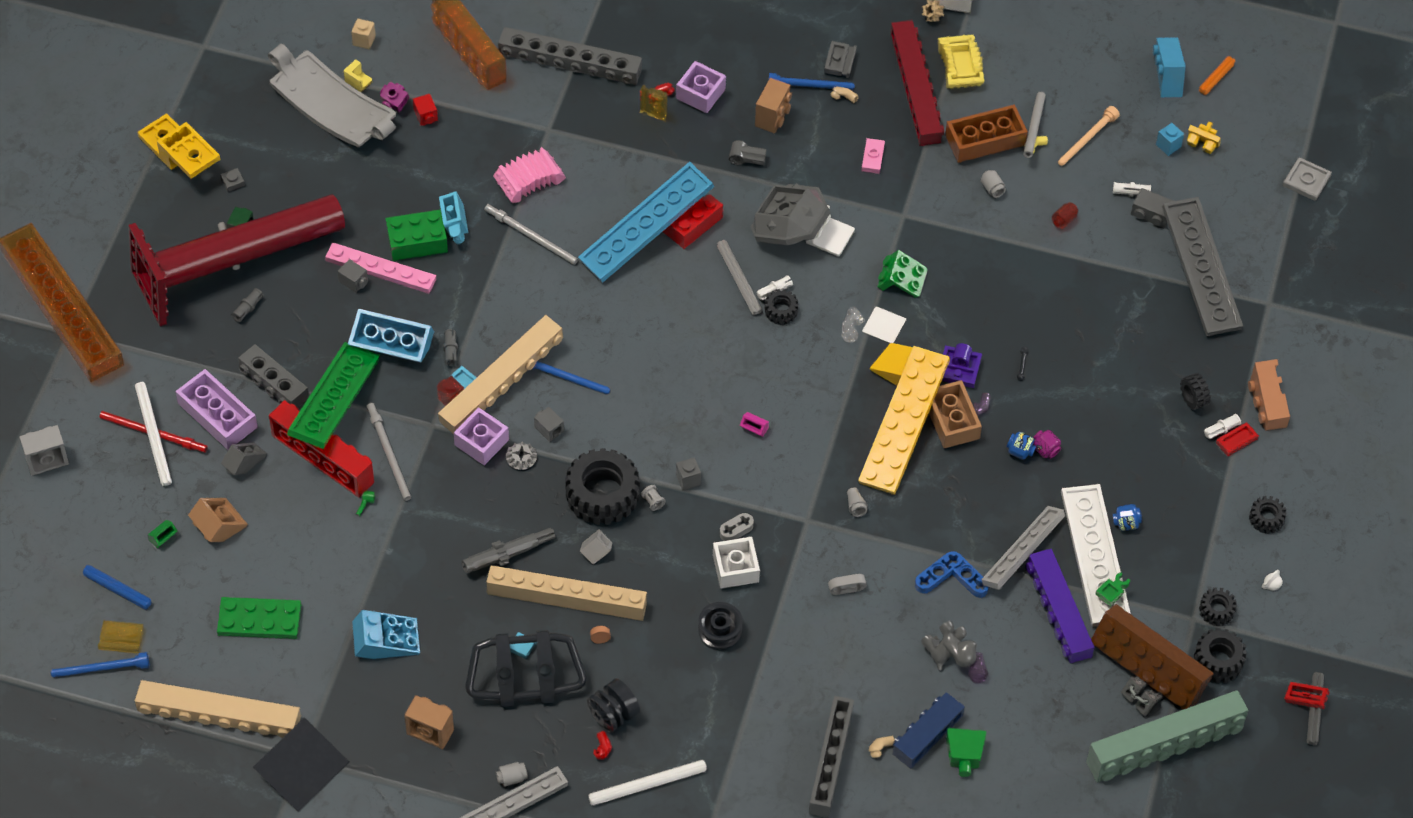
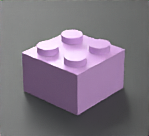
M695 61L677 83L676 99L708 113L726 89V76Z
M479 407L454 432V445L483 465L509 440L508 427Z

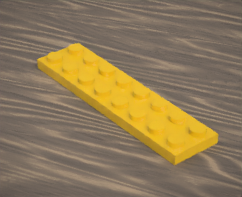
M913 346L858 481L860 484L896 494L949 364V356Z

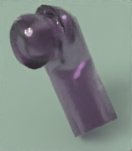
M983 393L980 403H974L973 407L977 415L988 410L990 394Z

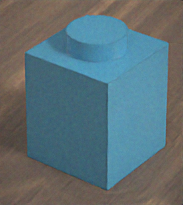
M1170 123L1158 132L1156 145L1169 156L1182 147L1184 133L1173 123Z

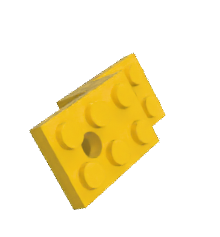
M167 113L137 132L138 137L171 170L178 166L190 179L221 160L220 155L187 122L179 126ZM161 134H167L162 138L159 137ZM195 154L199 155L196 158H191Z

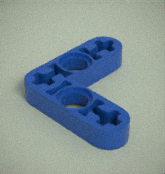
M955 551L945 554L920 573L915 580V588L920 593L930 592L951 575L975 597L981 598L986 596L989 587L984 586L981 579L983 576ZM951 559L952 561H954V560H957V561H956V564H955L954 562H952V563L949 564V560ZM935 569H941L943 570L944 574L941 576H937L933 573V571ZM963 571H969L972 574V576L969 578H964L961 575V573ZM921 581H922L923 583H925L926 581H928L927 585H925V584L920 585ZM976 586H983V590L981 588L976 589Z

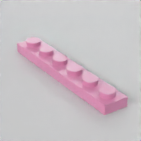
M332 243L325 256L327 262L343 266L351 259L365 268L368 275L428 294L436 281V275L336 243Z

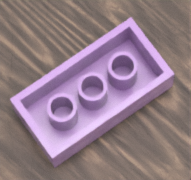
M206 369L176 390L178 404L227 450H229L232 444H237L258 428L256 415Z

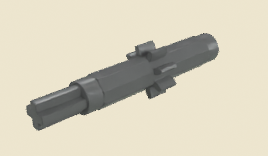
M548 528L506 543L500 540L491 543V549L462 560V567L465 573H469L494 563L500 566L509 563L508 559L510 557L531 550L541 543L556 538L554 530Z

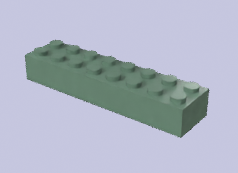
M1238 690L1093 742L1090 745L1086 763L1096 782L1109 781L1116 775L1128 774L1135 768L1147 767L1154 761H1164L1173 754H1183L1190 748H1199L1206 742L1218 741L1225 735L1239 733L1243 729L1248 708Z

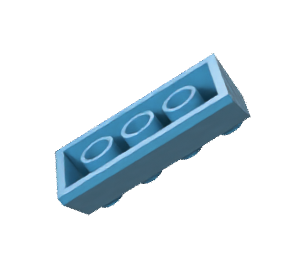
M358 309L348 345L421 363L429 351L434 331L429 325Z

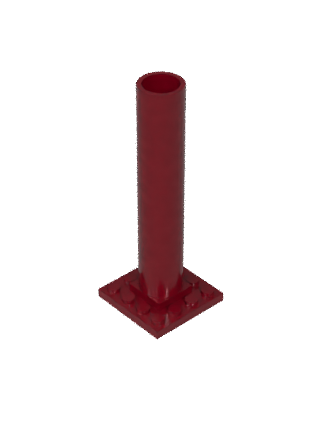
M331 194L155 253L150 243L145 242L143 230L139 229L136 223L128 225L131 272L159 326L167 324L166 316L169 315L166 307L168 304L166 293H168L167 288L345 229L344 214L339 201Z

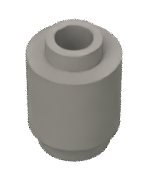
M988 170L983 173L981 183L987 192L994 198L1002 196L1006 188L997 172Z
M515 762L500 766L499 771L496 772L498 783H502L505 787L523 782V779H527V772L524 763Z

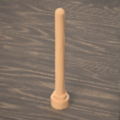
M1109 106L1104 111L1103 118L1058 160V164L1060 166L1065 165L1108 122H1114L1120 116L1119 111L1115 107Z

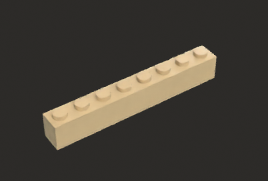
M545 315L438 413L439 422L454 434L478 407L483 411L487 407H491L500 395H504L514 382H518L527 370H531L540 358H544L554 345L557 346L562 341V328Z
M490 566L487 578V594L641 621H643L647 605V592L527 571Z
M143 680L140 682L135 699L137 711L143 714L152 713L164 718L175 717L182 721H198L204 725L215 724L222 728L233 727L245 732L250 730L259 732L262 735H278L281 738L289 733L301 719L299 707Z

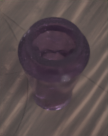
M976 652V661L970 666L968 673L971 681L975 683L984 682L988 676L983 654L980 652Z

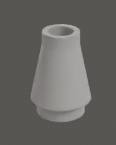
M850 488L847 491L849 512L855 517H861L867 513L868 504L857 488Z

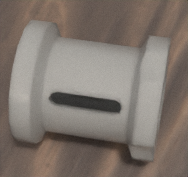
M655 485L646 487L641 493L642 498L646 499L650 504L649 508L652 511L660 509L666 502L657 492Z

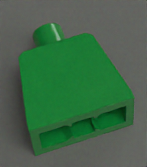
M947 729L946 744L949 763L951 767H959L960 776L969 777L971 775V768H979L986 731Z

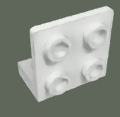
M830 214L815 238L806 241V243L835 256H840L853 235L855 228L832 219Z

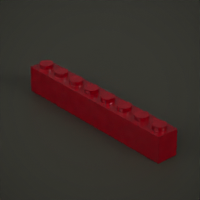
M913 20L894 22L891 24V38L919 146L941 143L942 136H944V127L939 122L941 120L940 112L936 111V97L932 96L933 85L928 80L929 70L928 68L925 69V55L921 54L922 44L917 39L918 29L914 27Z

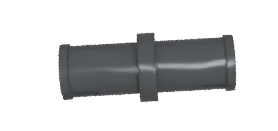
M255 288L247 298H244L240 302L241 305L231 314L234 316L233 319L241 322L248 312H252L258 301L264 297L262 291Z
M447 329L444 331L445 343L443 344L445 364L448 366L449 361V366H455L457 364L456 352L458 351L456 331L453 330L452 334V329Z

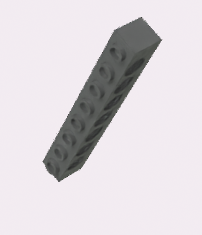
M504 27L498 42V53L505 57H513L523 61H531L573 72L621 81L626 84L637 85L642 70V57Z

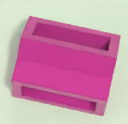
M747 412L743 415L740 426L763 437L769 428V421ZM749 421L753 424L760 426L761 430L752 425L747 424V422Z

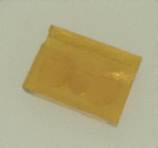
M643 85L640 90V113L647 112L649 116L664 121L667 117V93L654 88L647 89Z
M104 620L100 642L98 643L99 650L139 653V646L141 645L144 631L143 624Z

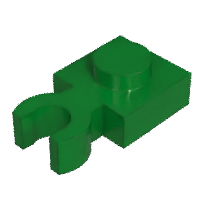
M1122 572L1116 575L1114 582L1108 579L1096 590L1095 595L1109 606L1114 604L1123 595V589L1127 588L1130 584L1129 578L1125 582L1120 581Z

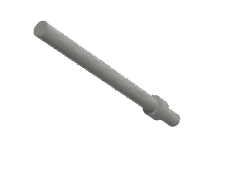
M489 204L486 205L484 210L495 216V219L499 222H505L573 265L577 263L578 258L508 216V213L498 210Z
M370 403L367 405L371 416L372 426L376 428L404 501L410 500L409 490L382 425V417L378 414L374 403Z

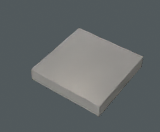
M1299 157L1284 180L1283 186L1316 201L1331 177L1332 172Z

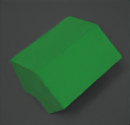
M165 520L148 534V539L158 548L178 531L171 521ZM168 529L169 532L158 540L157 537Z

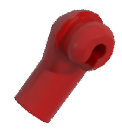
M671 83L658 85L648 94V98L651 101H655L664 92L669 96L675 91V88L672 87Z

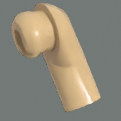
M834 87L831 92L833 98L839 99L842 95L853 103L859 97L850 89L843 87Z
M888 736L874 740L869 747L871 757H880L882 755V748L893 746L894 737Z

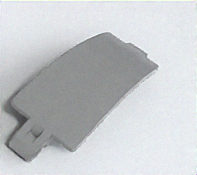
M279 44L268 54L269 60L280 71L270 80V85L299 112L330 134L349 144L360 147L371 137L383 140L396 129V126L391 121L396 117L394 110L378 103L350 86L311 52L304 51L294 59L293 54L290 53L288 48L283 44Z

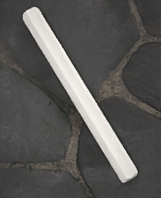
M144 382L136 383L135 389L162 486H167L172 483L148 391Z
M699 760L590 793L589 801L591 805H596L706 771V764L704 760Z

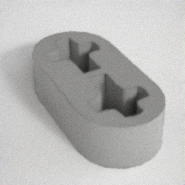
M742 513L725 522L720 527V538L723 541L738 539L753 529V517L750 514ZM741 521L748 522V525L741 524Z
M863 574L837 577L828 582L830 593L833 595L861 591L867 586Z

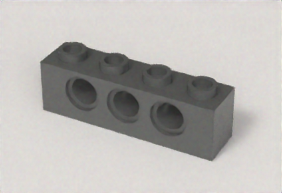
M256 344L238 357L240 371L244 375H249L257 386H262L270 397H275L280 404L285 400L298 408L309 398L308 387Z

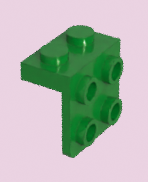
M900 250L887 255L883 260V269L878 276L877 288L884 291L894 284L915 298L920 296L927 268Z

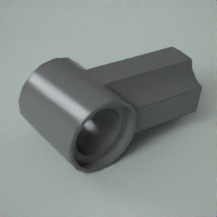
M734 141L731 146L729 161L735 165H742L744 162L764 165L767 149L750 147L743 141Z

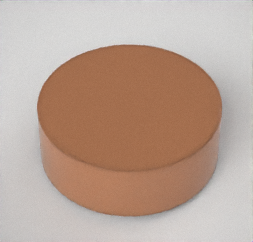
M605 626L594 627L590 631L591 641L594 643L609 641L611 638L610 629Z

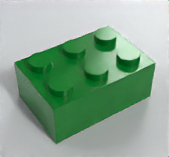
M441 209L386 218L387 235L393 261L448 252Z

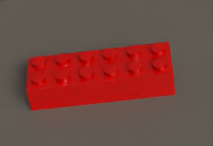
M284 400L269 414L272 437L360 498L374 484L371 459L366 455L363 456L358 453L355 447L344 443L336 434H332L324 449L288 436V429L300 411L294 404H289Z

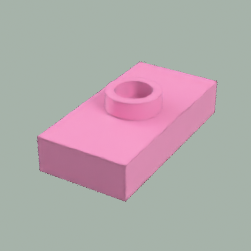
M867 138L862 163L863 172L880 174L885 141Z

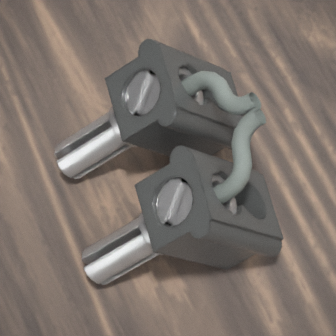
M1138 676L1135 678L1131 677L1121 690V693L1130 702L1138 699L1135 707L1144 716H1147L1156 703L1163 699L1164 695L1160 692L1155 694L1151 690L1148 692L1144 691L1142 696L1138 697L1143 688L1149 684Z

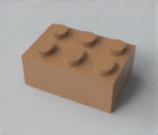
M962 380L939 386L929 410V415L943 448L980 439L982 426Z

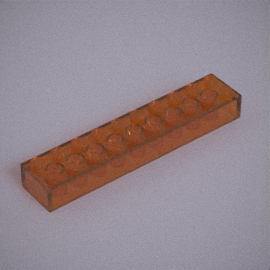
M32 222L1 237L0 249L2 254L90 383L124 366L121 351Z

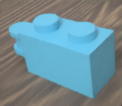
M457 192L440 196L439 200L444 227L454 242L461 244L465 240L464 234L468 233L464 204Z

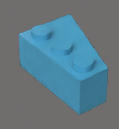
M1157 38L1156 45H1153V56H1155V64L1157 65L1161 97H1182L1186 66L1179 39Z

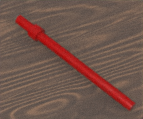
M104 411L100 413L101 419L148 434L144 424ZM158 429L160 438L180 444L183 448L195 449L204 453L208 449L207 445L195 442L193 438H183Z

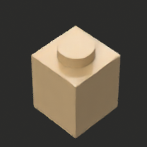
M357 18L351 31L353 45L366 49L371 48L376 37L374 22Z

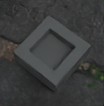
M238 168L220 174L228 192L245 186Z

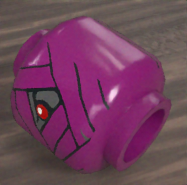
M1040 430L1033 437L1035 440L1033 445L1036 446L1035 450L1041 457H1049L1051 459L1060 452L1061 440L1051 430L1044 432Z

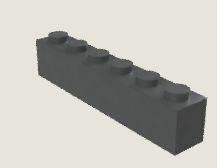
M834 696L811 795L809 814L829 818L853 713V699Z

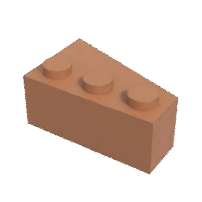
M1277 359L1255 362L1251 379L1248 381V389L1254 396V407L1258 408L1259 422L1263 424L1265 431L1286 428L1290 419L1286 396L1282 394L1279 383H1282V378L1277 377L1276 373Z

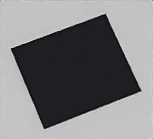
M304 717L253 768L299 812L349 761Z

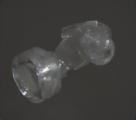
M853 306L847 310V316L844 318L845 322H842L841 337L849 343L856 341L859 336L853 325L859 326L865 321L858 309Z

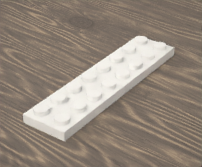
M1100 484L1062 488L1061 495L1092 627H1096L1099 625L1104 613L1116 604L1130 613L1125 589H1123V595L1111 606L1095 595L1096 590L1108 579L1114 582L1116 575L1121 572Z

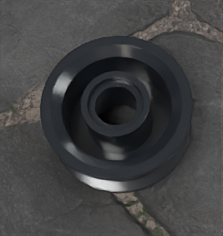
M715 602L707 605L699 615L698 632L701 640L706 645L716 649H725L735 645L742 635V615L735 606L726 602ZM717 624H724V626L719 627Z

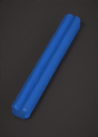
M87 565L83 569L84 576L144 609H148L151 605L150 598L91 565Z

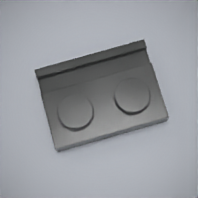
M831 41L824 73L838 76L846 75L849 78L857 46L851 47L849 44Z

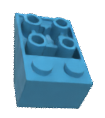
M361 610L352 621L355 656L378 659L420 654L417 618Z

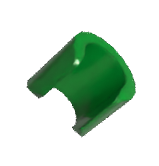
M365 491L363 493L361 505L356 512L357 516L361 515L367 502L374 503V492Z

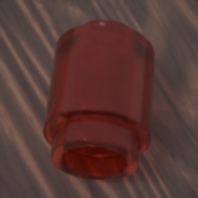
M1071 202L1063 204L1052 214L1053 224L1058 228H1066L1077 217L1079 212L1077 206Z

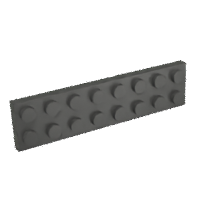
M1199 197L1163 203L1162 208L1206 336L1241 330L1243 324Z

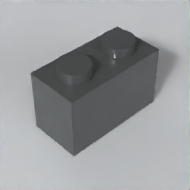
M1141 188L1133 203L1131 215L1165 228L1167 220L1162 206L1163 203L1173 202V200Z

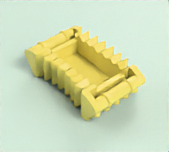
M974 35L938 38V53L941 55V59H943L944 67H946V88H966L967 86H980L984 83L981 52H979L977 42H974Z

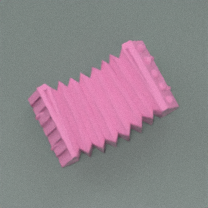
M542 147L540 152L535 150L534 155L528 151V157L524 154L522 159L516 156V162L511 160V165L506 163V168L502 165L499 166L493 175L497 184L500 185L511 203L520 202L522 195L527 197V193L530 194L531 190L535 192L536 187L540 189L542 185L545 188L546 184L550 186L551 182L558 185L566 178L562 169L554 161V158Z

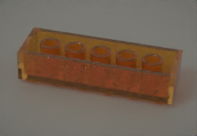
M432 0L433 23L436 26L438 25L442 35L450 40L452 48L459 52L462 61H466L471 73L476 74L479 83L484 85L487 90L505 83V58L460 0Z

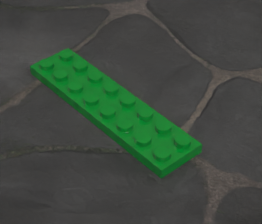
M344 342L289 427L287 435L324 449L378 363L380 355L362 348L349 346L347 342Z

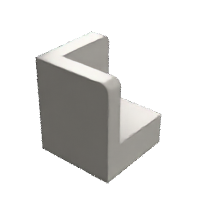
M599 529L582 543L580 552L592 564H595L610 552L612 542Z

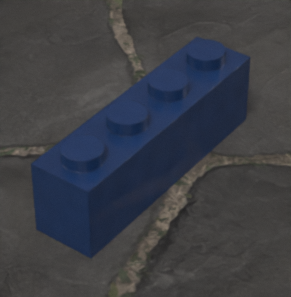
M947 692L942 697L938 696L932 703V707L929 710L925 709L919 716V720L916 723H911L902 737L898 736L895 739L892 755L912 769L947 733V729L952 728L963 717L965 706Z

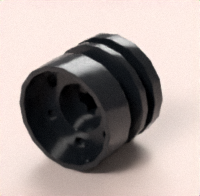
M617 678L603 687V691L598 690L595 695L587 698V705L593 717L610 733L615 731L617 727L622 726L624 720L628 721L640 712L639 703L632 691L624 682Z

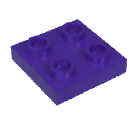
M963 343L957 344L956 347L945 345L943 355L949 356L950 361L942 381L953 383L962 380L964 386L974 388L982 353L973 352L969 345Z

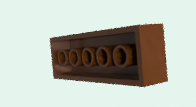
M1117 604L1104 613L1091 638L1094 646L1182 709L1190 708L1198 703L1214 674Z

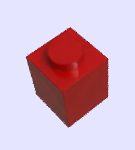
M430 94L413 98V109L421 126L438 121L437 108Z

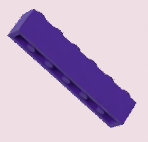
M1052 548L1029 554L1028 563H1026L1027 571L1034 578V588L1036 591L1039 590L1041 604L1048 611V620L1050 624L1053 623L1055 637L1062 644L1061 649L1064 657L1068 658L1069 663L1091 658L1094 652V645Z

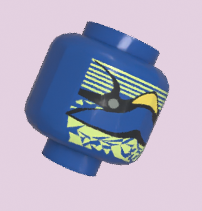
M1020 431L1016 434L1012 433L1006 446L1009 448L1008 453L1021 460H1025L1027 456L1032 457L1036 448L1033 445L1034 438Z
M1134 504L1118 506L1116 513L1113 514L1114 525H1118L1122 531L1137 529L1139 523H1142L1140 508H1137Z

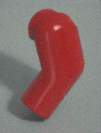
M601 731L596 735L600 745L597 747V750L594 749L593 754L598 760L605 759L612 749L605 731Z

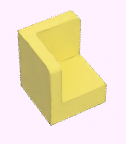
M356 59L344 69L345 82L358 91L362 92L372 83V78L362 72L361 63Z

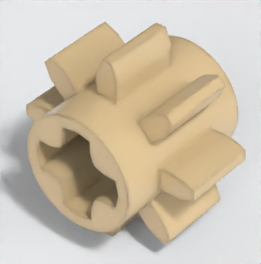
M927 0V4L922 6V15L927 16V21H939V17L944 16V6L939 5V0Z

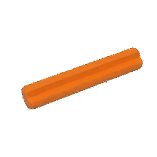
M1228 56L1199 87V92L1203 95L1208 94L1234 66L1235 59Z

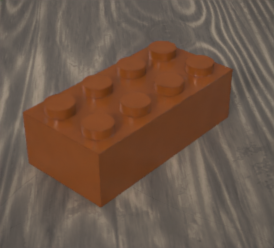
M1015 104L947 121L945 136L957 162L1025 146L1028 134Z

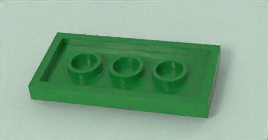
M221 597L217 635L298 639L301 600Z

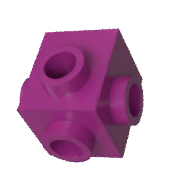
M389 82L388 85H384L381 89L380 98L383 105L393 108L400 113L410 99L409 94L404 91L405 88L399 83Z

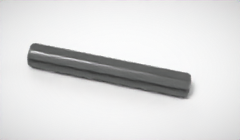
M1315 672L1312 676V686L1323 687L1324 674ZM1311 692V694H1313V695H1319V696L1322 695V694L1312 693V692ZM1310 707L1307 732V744L1315 746L1318 743L1320 708Z

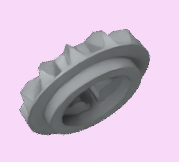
M523 441L520 444L514 443L512 447H508L506 453L507 463L518 470L528 469L537 460L536 449L530 443L524 444ZM521 451L524 452L522 460L519 458Z

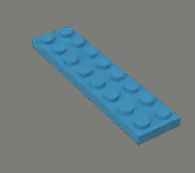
M689 161L578 256L579 260L603 283L714 188L713 183Z

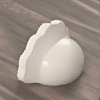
M1276 570L1274 573L1268 574L1264 579L1262 588L1271 591L1278 590L1282 586L1280 571Z

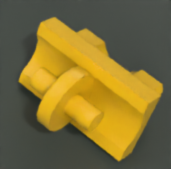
M1208 122L1207 126L1200 124L1199 128L1190 125L1187 144L1196 147L1199 140L1205 142L1202 150L1211 154L1215 148H1219L1221 138L1216 136L1217 130L1212 129V122Z

